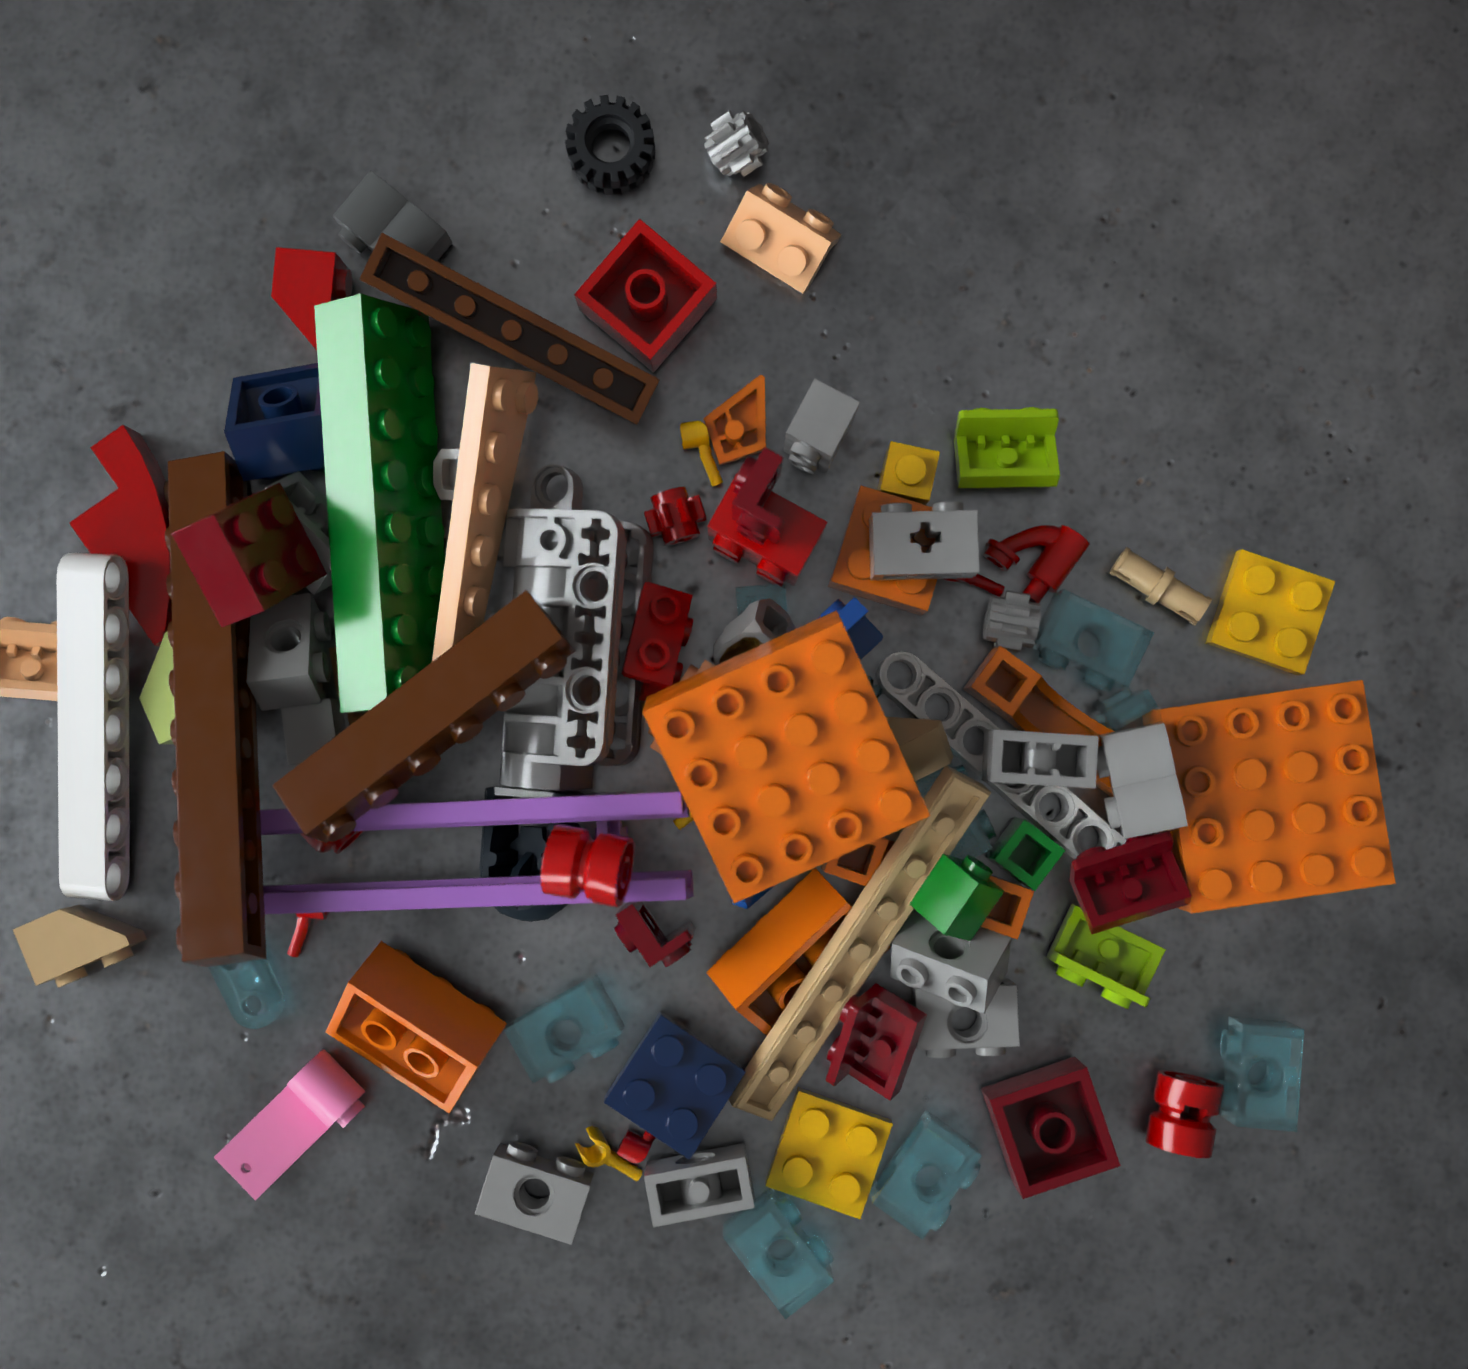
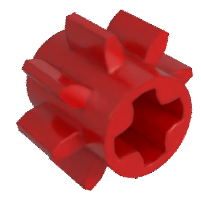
M683 486L662 491L650 498L654 509L645 511L644 515L651 537L662 535L665 546H670L701 535L697 523L704 522L707 519L700 495L689 498L687 489Z

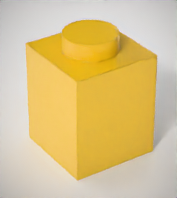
M891 441L885 452L877 490L927 505L930 501L940 452Z

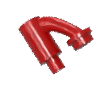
M1053 525L1035 526L1009 536L1000 542L990 538L986 543L988 548L983 555L998 568L1008 571L1011 565H1017L1020 561V558L1015 553L1035 546H1045V549L1027 572L1031 581L1022 592L1030 594V602L1039 604L1047 591L1051 593L1057 592L1090 545L1081 534L1065 525L1060 527Z

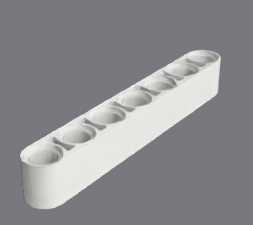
M67 553L60 560L57 569L59 884L62 893L67 897L118 901L126 892L130 874L128 567L125 560L119 555Z
M900 651L889 655L881 661L876 670L878 687L911 718L930 719L925 711V702L932 694H939L946 698L950 709L947 718L942 721L952 754L982 778L983 751L978 755L969 753L964 748L963 736L970 727H978L983 732L984 730L1000 729L915 655ZM893 662H903L912 671V682L906 689H897L888 681L887 669ZM986 782L1040 831L1064 848L1065 852L1074 860L1082 853L1077 843L1078 834L1087 826L1094 827L1099 837L1097 846H1104L1106 850L1123 845L1126 842V839L1115 829H1111L1104 819L1067 787L1019 784L1016 787L1010 788L1005 783ZM1052 792L1060 799L1061 811L1054 819L1046 820L1040 814L1039 803L1043 796Z

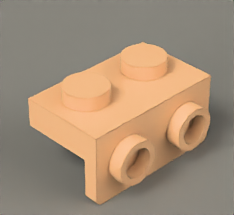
M766 183L765 186L758 184L748 189L720 242L803 294L810 287L827 254L837 244L841 234L832 228L834 223L826 215L814 209H808L806 212L791 203L792 196L781 187L772 183Z
M4 617L0 620V697L58 701L57 621H53L50 624L32 623L15 617Z

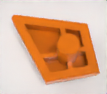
M763 375L756 377L703 418L719 466L762 452L764 446L766 447L765 377Z

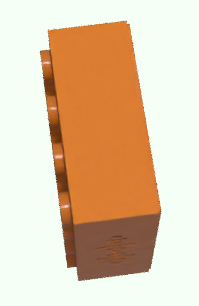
M837 610L646 697L642 713L733 903L739 902L930 816Z
M1363 680L1141 711L1143 726L1158 722L1165 723L1188 823L1186 827L1166 830L1170 831L1174 839L1172 853L1192 895L1190 904L1178 907V909L1189 913H1198L1396 884Z

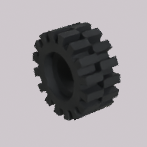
M608 95L600 96V104L594 105L592 99L584 102L585 111L583 113L576 109L572 114L573 125L568 123L566 128V150L572 170H575L576 177L582 184L586 181L589 189L596 193L600 187L604 188L605 195H613V189L621 188V192L624 194L630 192L629 185L633 182L637 187L644 182L643 174L647 173L649 175L653 168L652 159H655L656 154L653 129H651L647 114L641 115L640 106L635 102L627 106L625 97L617 95L616 102L614 103L609 102ZM607 129H616L623 132L630 141L627 154L616 162L602 161L592 151V143L595 137Z

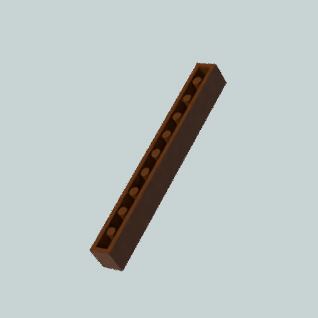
M225 451L168 461V480L164 483V496L169 506V527L165 531V541L170 552L171 573L167 576L166 587L168 595L172 600V621L168 624V639L173 648V670L169 674V686L174 696L175 719L172 720L170 726L171 739L176 747V769L172 773V788L177 797L178 820L175 821L173 826V837L179 849V871L175 876L174 886L176 895L180 900L181 924H179L176 931V943L182 955V962L203 967L266 959L256 699L247 684L251 616L221 628L171 534L247 497V481H243L236 461Z

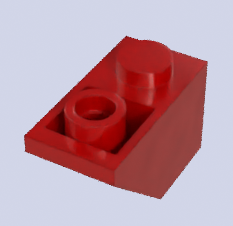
M276 247L271 297L317 350L314 306L351 296V270L347 269V266L336 252Z

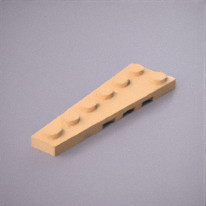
M471 363L432 662L484 623L527 416L535 410L538 402V388L535 384L536 372Z

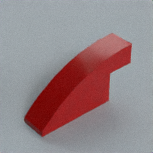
M122 425L90 447L118 489L69 522V524L90 554L119 555L125 560L129 575V610L154 646H160L165 632L168 631V624L172 621V600L168 595L166 587L167 576L171 573L170 552L165 541V531L169 527V506L164 496V483L166 480L142 435Z

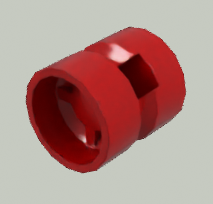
M561 824L555 825L549 835L541 867V889L543 893L575 899L584 890L586 898L591 899L596 904L620 907L625 900L632 877L635 854L633 838L600 833L593 841L588 829Z
M1158 1070L1153 1099L1159 1104V1110L1150 1113L1145 1138L1146 1143L1179 1155L1211 1158L1217 1129L1210 1123V1118L1220 1114L1224 1086L1216 1081L1196 1075L1170 1070ZM1185 1106H1189L1188 1113L1183 1112Z

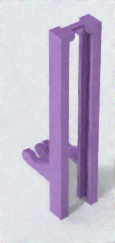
M680 791L645 793L603 792L554 797L386 804L377 809L371 808L356 820V827L352 831L596 821L595 838L600 833L628 837V826H622V820L690 817V811ZM287 808L260 809L261 835L303 833ZM693 871L632 872L624 902L687 900L694 896ZM541 875L263 885L265 914L594 903L591 899L586 898L584 890L575 899L544 894L541 889Z

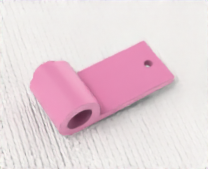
M323 1049L214 1158L256 1201L335 1122L344 1128L365 1107L359 1098L366 1091Z

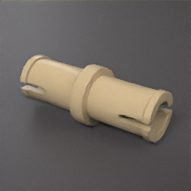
M1125 547L1109 572L1110 575L1116 576L1147 595L1145 601L1152 605H1155L1157 602L1188 620L1193 626L1199 622L1212 601V598L1209 596L1206 597L1175 578L1176 572L1166 567L1162 570L1132 552L1128 547Z

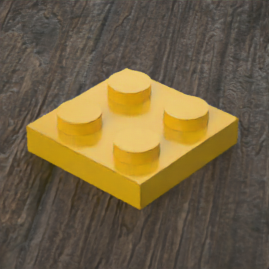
M1243 549L1238 550L1235 553L1205 644L1295 675H1304L1335 581Z
M797 1087L765 1180V1186L861 1219L893 1126L892 1120Z

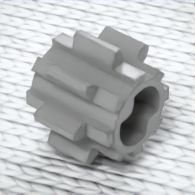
M729 110L710 123L714 131L705 137L706 143L704 145L710 160L720 170V173L724 176L726 174L731 176L740 172L744 177L763 165L760 156L769 151L767 147L769 141L761 124L757 122L753 114L750 112L746 113L744 110L734 116Z
M1006 590V593L1003 592L1002 597L992 595L985 613L983 640L994 642L993 649L1002 646L1011 653L1021 652L1022 647L1033 648L1039 631L1041 604L1029 602L1030 594Z

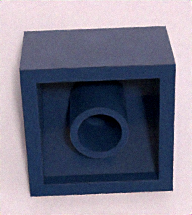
M318 363L233 378L224 434L243 481L260 478L271 480L283 474L297 471L325 470Z

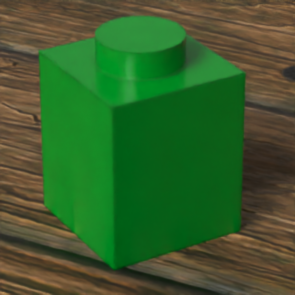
M1014 817L985 857L1023 886L1036 891L1066 850L1027 820Z
M943 854L910 902V905L942 934L971 941L1004 893V890L990 879L993 871L975 857L966 855L964 860Z

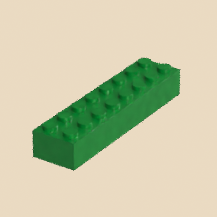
M360 293L314 306L340 713L368 712L432 663L445 565V531L442 523L441 499L433 485V461L438 455V429L435 418V382L432 373L429 316L416 309Z

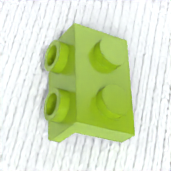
M1027 407L1023 409L976 408L959 411L954 435L958 488L1057 487L1060 478L1055 438L1059 422L1058 410Z
M1071 904L1046 958L1059 965L1055 973L1058 976L1081 987L1089 979L1104 987L1100 996L1129 1010L1132 1001L1147 1008L1151 998L1147 997L1145 993L1166 949L1119 926L1091 934L1082 909Z

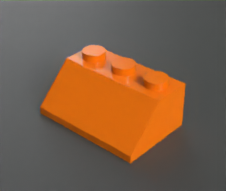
M814 868L776 906L761 917L756 925L731 949L727 950L706 973L735 1010L767 1036L852 908V905Z
M380 941L347 983L326 1029V1033L450 1114L490 1053L507 1023L497 1017L489 1007L477 1004L457 991L446 979L433 975L413 962L405 952L393 949L383 941Z

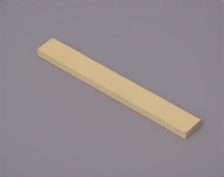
M945 765L923 799L930 816L902 830L746 1066V1073L729 1098L732 1107L770 1121L774 1119L839 1022L840 1014L847 1001L853 995H857L914 908L910 905V902L941 856L952 853L992 793L985 785Z

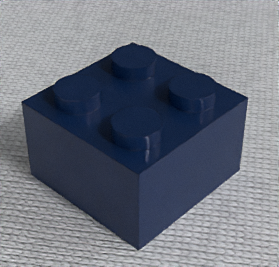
M659 1012L604 1097V1103L690 1160L746 1071L743 1066L662 1012Z

